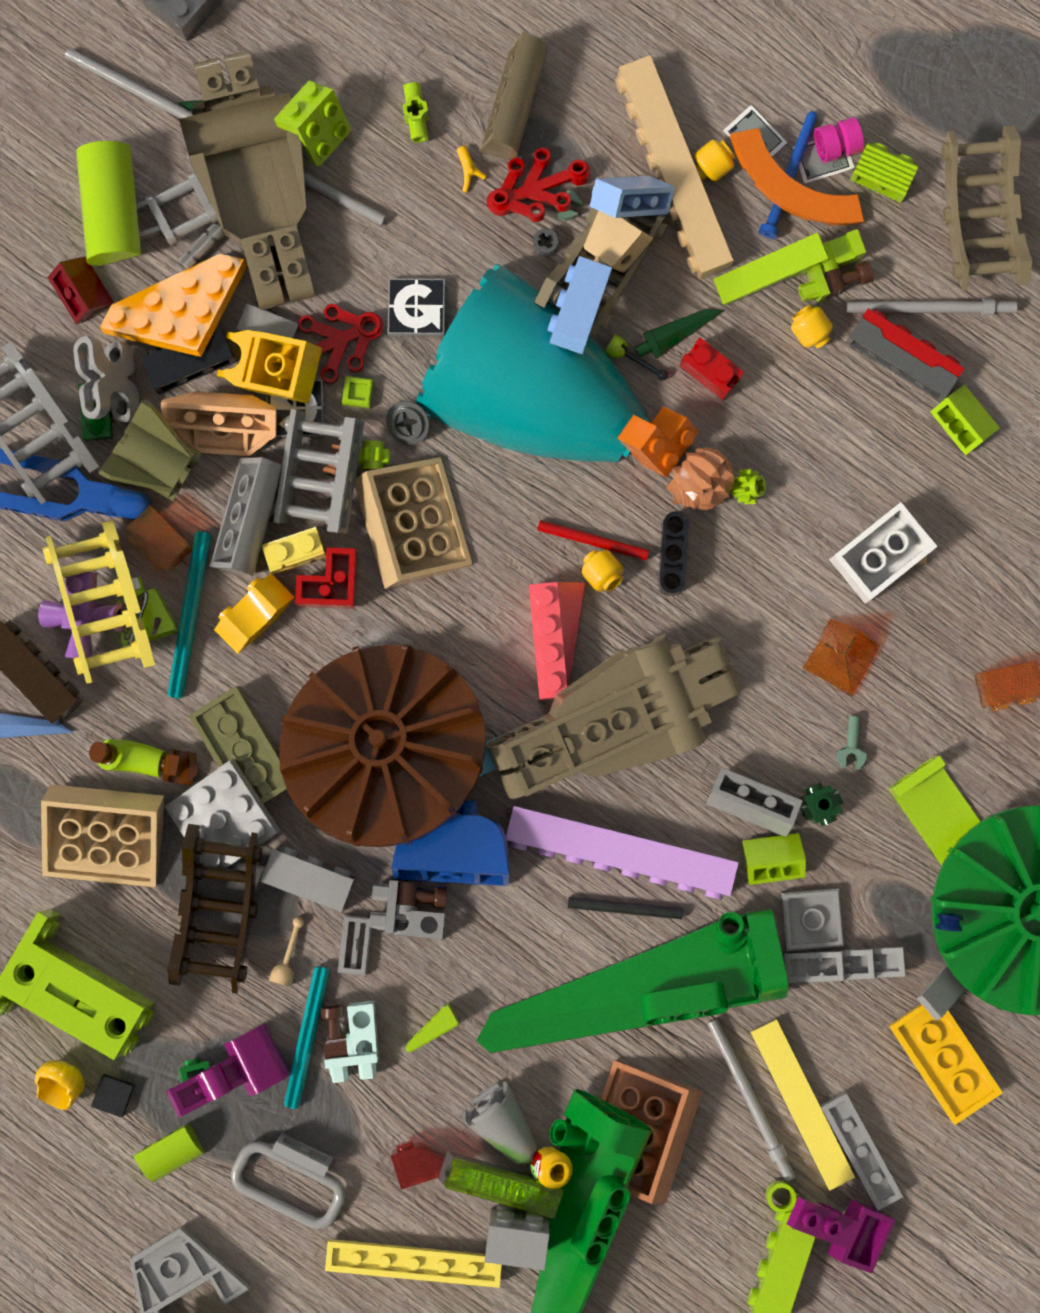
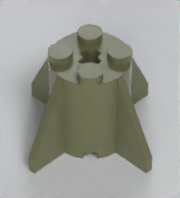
M143 399L132 421L126 428L125 434L118 441L113 452L100 469L99 474L114 483L154 490L173 502L181 489L177 484H185L192 472V469L188 466L190 465L194 468L202 453L183 442L155 406Z

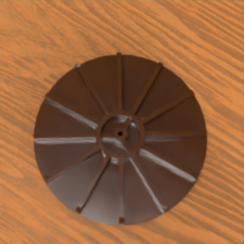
M403 644V646L380 645L362 649L356 646L353 647V652L333 660L316 674L311 672L308 675L310 679L296 695L287 715L282 717L283 727L279 745V767L291 799L313 825L327 835L354 846L387 847L404 843L406 845L412 844L413 840L433 832L451 817L454 819L458 815L456 812L468 799L478 781L479 775L482 774L486 749V731L483 715L473 691L453 667L438 657L412 648L408 644Z

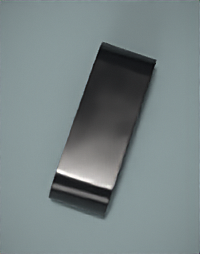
M678 511L667 514L661 526L658 588L666 596L679 594L686 581L689 523L686 515ZM672 519L680 521L682 531L678 533L671 532L668 529L667 522ZM670 547L677 548L681 553L680 559L677 561L669 560L666 556V550ZM669 575L675 576L679 580V587L668 589L664 584V578Z

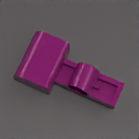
M265 1023L224 1043L230 1056L229 1058L166 1090L178 1117H182L208 1102L229 1093L242 1084L248 1096H253L290 1076Z
M798 1197L786 1224L795 1230L830 1242L831 1246L827 1252L829 1255L841 1263L872 1274L896 1220L880 1210L877 1211L876 1208L851 1199L845 1214L826 1204L814 1203Z

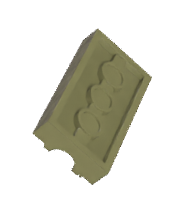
M241 686L231 688L188 715L217 766L221 767L229 760L234 759L264 805L287 791L279 767V750L251 702L245 697Z

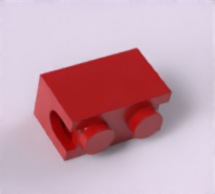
M701 337L695 342L691 351L684 355L680 363L682 369L722 401L737 385L744 374L740 368Z

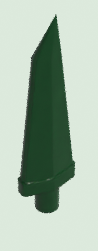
M703 309L655 329L648 330L643 333L646 341L634 347L638 357L652 352L654 358H658L671 347L722 313L723 310Z

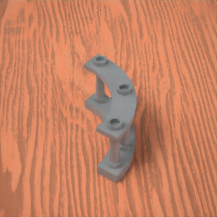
M10 341L1 347L7 356L2 358L4 361L0 363V377L9 371L13 373L17 370L18 373L15 374V379L0 388V402L22 387L24 390L29 387L35 397L32 398V403L0 423V446L25 482L20 484L30 499L35 496L42 505L46 501L38 490L76 465L78 468L84 465L89 473L99 466L70 426L66 429L63 425L68 420L36 374L26 364L20 352ZM39 411L41 414L46 411L54 422L50 426L51 429L12 453L1 436ZM65 438L73 449L69 453L70 456L31 481L20 463L54 440Z

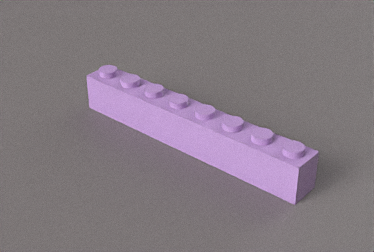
M513 806L506 840L511 841L510 847L526 851L527 846L539 848L537 854L554 858L556 852L567 855L565 861L582 865L584 859L595 862L593 868L609 872L611 866L622 869L621 875L638 879L639 873L650 876L649 882L666 886L667 880L678 883L677 889L694 893L695 887L706 890L705 896L722 900L723 895L731 896L738 862L516 806Z

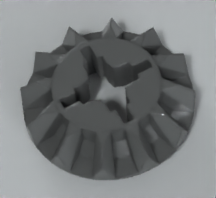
M401 400L395 403L389 409L386 416V424L390 434L403 444L412 445L421 442L431 428L429 426L430 416H427L424 412V406H418L414 403V400ZM407 415L409 419L417 420L412 425V428L409 424L401 423Z

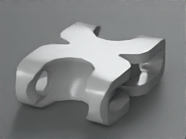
M89 336L79 338L74 344L73 351L76 371L86 380V383L80 386L79 389L81 409L84 416L90 419H100L107 415L111 409L112 415L117 421L131 422L140 405L138 389L134 383L128 380V376L133 374L135 369L131 346L123 341H114L107 345L103 351L102 344L97 338ZM87 346H88V348H89V350H88V352H89V357L87 356V353H86ZM125 402L127 403V413L125 412Z

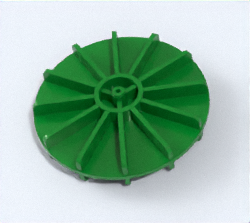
M1030 805L1015 807L986 816V819L969 829L953 848L950 847L947 851L949 854L938 873L930 902L932 903V924L938 951L955 978L973 995L996 1008L1012 1013L1034 1016L1040 1015V806Z

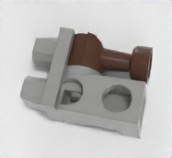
M390 880L389 884H373L372 900L387 902L386 913L371 911L369 927L383 930L384 934L442 941L445 913L417 911V903H433L435 909H445L447 886H436L435 891L416 888L409 882Z

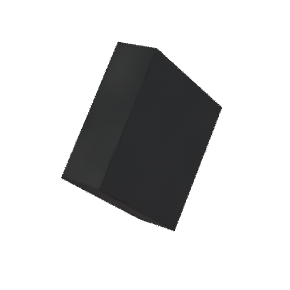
M103 1074L91 1107L122 1118L125 1115L135 1084Z

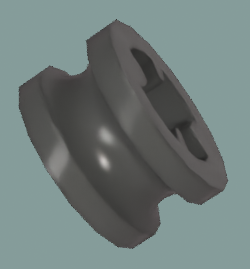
M544 228L539 230L533 240L535 252L542 257L553 255L558 249L557 234L551 229ZM540 238L552 239L551 248L547 249L546 246L540 247L538 245L541 244Z

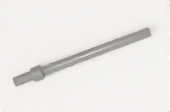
M982 298L981 301L847 302L846 313H865L869 308L872 311L876 309L882 313H981L982 316H991L994 313H1016L1017 301H995L994 298Z
M718 1019L709 1021L707 1025L769 1148L767 1152L772 1162H776L785 1182L794 1179L796 1176L786 1158L788 1154L783 1144H779Z

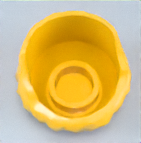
M60 1060L45 1062L39 1067L35 1075V1083L38 1086V1099L57 1109L68 1110L83 1092L85 1085L80 1070L76 1066Z

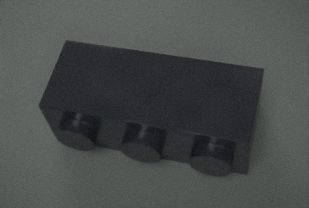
M220 325L216 327L201 357L157 347L146 353L147 356L141 358L153 389L158 395L237 363Z

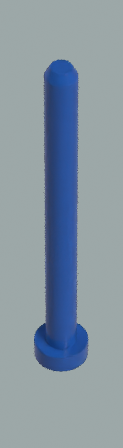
M810 111L805 118L785 171L792 179H795L818 118L817 113L814 111ZM773 203L766 224H761L759 228V234L770 239L777 238L779 229L776 227L783 211L782 208Z

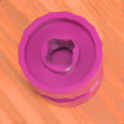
M855 117L838 121L836 127L828 124L814 130L816 150L824 164L838 160L842 153L848 157L862 153L864 150L862 130Z

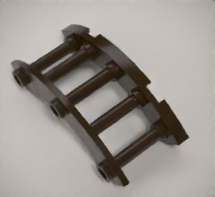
M188 824L182 844V875L186 876L185 889H182L180 893L178 916H182L179 930L181 934L175 933L167 968L170 985L180 986L183 975H188V973L231 978L232 993L238 994L240 983H245L248 967L244 965L251 918H256L258 901H253L256 868L262 856V845H257V833H251L248 846L205 841L204 837H200V825ZM206 852L246 858V871L204 866V863L200 862V855ZM205 877L245 883L244 903L201 897V894L197 893L198 880H202ZM199 908L242 914L239 935L197 930L196 926H192L194 912L199 911ZM195 941L236 946L234 966L190 961V958H187L189 943L194 944Z

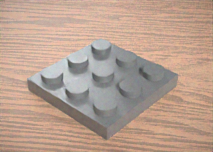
M234 759L226 762L165 806V809L184 837L188 824L200 825V837H204L205 841L248 846L252 832L257 833V845H262L281 831ZM203 852L200 855V862H203L204 866L227 869L242 857Z

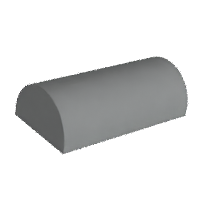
M262 457L239 459L210 567L242 576H254L280 482L282 465Z

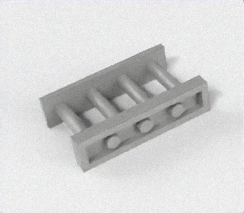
M291 409L285 423L287 438L278 496L272 507L274 522L289 524L290 516L326 522V525H328L327 531L347 534L365 421L345 417L344 423L341 425L305 420L306 412ZM303 432L339 437L341 440L339 452L333 454L301 449ZM299 460L334 465L336 468L335 480L326 482L296 477ZM294 488L329 493L332 497L331 507L326 511L292 505Z

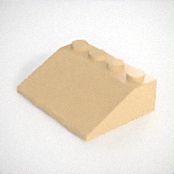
M441 457L370 470L356 478V493L384 589L413 583L473 565Z
M50 784L41 800L42 876L147 887L157 886L164 825L163 795Z

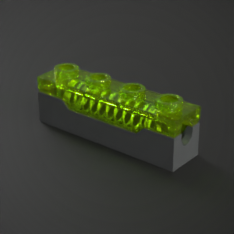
M447 1151L438 1180L446 1189L553 1219L564 1191L561 1188H547L531 1174Z

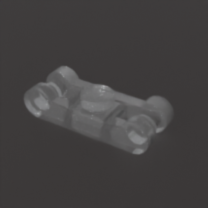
M351 609L348 615L350 618L345 627L342 626L338 633L362 648L391 645L392 642L403 646V644L411 645L412 648L416 646V643L353 609ZM359 624L367 627L362 637L355 634Z

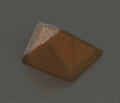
M829 619L802 669L853 696L880 646L861 630Z

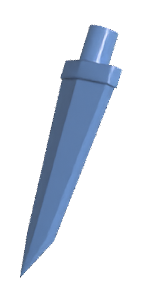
M0 713V738L74 733L61 723L53 725L48 720Z

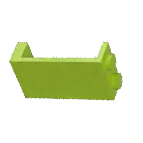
M937 755L888 787V790L942 866L949 854L947 852L949 848H953L957 841L969 829L979 823L980 820L944 770L945 762L940 755Z

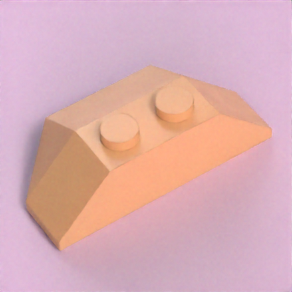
M195 391L161 401L163 418L183 442L201 453L250 456L269 440L276 437V408L253 395Z

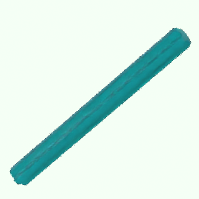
M196 531L194 536L167 692L169 697L176 699L184 697L211 535L203 531Z

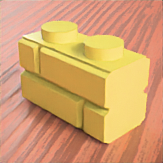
M316 527L262 545L269 570L273 575L310 564L314 559L319 561L326 558V550L319 530Z

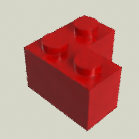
M327 547L325 576L296 575L295 604L298 607L356 609L357 550L355 548Z

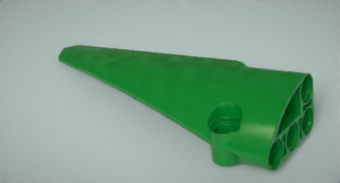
M772 909L740 915L734 912L724 913L718 922L587 976L491 1012L476 1041L489 1053H496L724 1013L728 1011V1008L785 999L788 994V980ZM732 924L738 928V931L727 933L723 930V927Z
M574 1089L565 1109L564 1115L567 1117L566 1120L558 1119L553 1122L550 1128L549 1137L551 1143L560 1146V1151L570 1158L573 1173L568 1183L559 1189L558 1195L553 1196V1210L549 1217V1240L545 1270L539 1271L531 1313H582L630 1201L628 1187L652 1133V1129L634 1116L579 1089Z

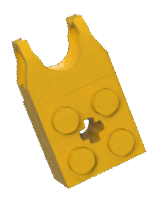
M259 331L227 332L226 339L232 340L240 346L242 352L241 359L236 367L232 369L218 370L217 377L226 379L233 385L248 391L309 404L321 356V347L307 341Z

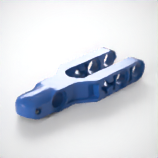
M0 449V463L14 467L3 449ZM31 455L22 461L20 465L22 468L32 469L43 474L60 463L61 460ZM76 466L58 477L77 481L79 485L78 497L69 505L49 501L41 505L34 498L30 499L29 497L0 492V509L64 522L85 512L142 521L150 515L152 510L151 500L146 494L110 484L89 481Z

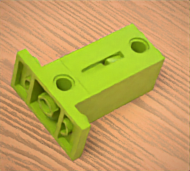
M52 909L37 912L0 975V1016L3 1013L8 1014L14 1004L17 1003L112 1060H116L122 1055L126 1056L128 1052L131 1053L140 1037L136 1036L138 1031L143 1026L147 1027L155 1013L151 1010L155 1003L48 941L47 938H52L60 927V923L57 921L61 914ZM30 967L34 969V976L30 972ZM119 1018L125 1022L126 1029L120 1026Z

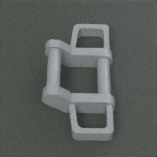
M195 173L188 175L187 180L154 197L150 195L145 200L136 204L137 213L150 207L159 226L139 232L140 241L163 233L169 245L172 246L178 243V239L210 222L212 224L218 222V216L212 204L210 205ZM194 189L206 212L171 230L159 207Z

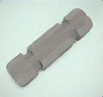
M218 223L212 224L207 229L208 233H203L188 248L190 251L188 253L185 251L179 258L180 264L185 269L197 265L196 261L198 259L201 260L216 245L215 241H220L225 236Z

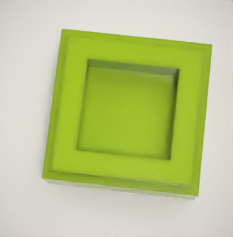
M345 376L342 406L370 409L374 380Z

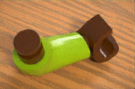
M107 739L104 742H95L89 750L90 759L98 763L104 770L140 773L158 778L162 776L165 782L187 786L192 785L194 776H197L199 764L196 763V753L169 749L166 753L165 750L127 739Z

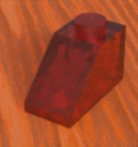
M412 1140L397 1144L396 1150H393L391 1153V1158L401 1190L438 1178L446 1155L421 1142L413 1144ZM457 1162L455 1166H452L450 1174L457 1172Z

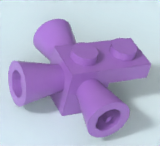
M86 572L66 577L65 587L67 594L70 595L96 588L98 573ZM44 600L38 611L40 625L43 628L61 626V628L71 630L65 606L50 600ZM95 600L71 606L76 626L122 614V611L127 610L121 603L107 606V604L97 603ZM126 625L109 630L122 632ZM71 634L64 658L73 659L79 657L73 634ZM91 635L80 637L85 658L93 656Z

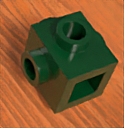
M821 783L805 789L807 794L800 797V800H803L800 810L806 821L810 819L813 824L820 822L821 826H825L838 820L836 815L843 812L840 807L843 804V800L837 789L832 790L831 785L823 787ZM821 799H825L828 804L825 810L819 808L818 803Z

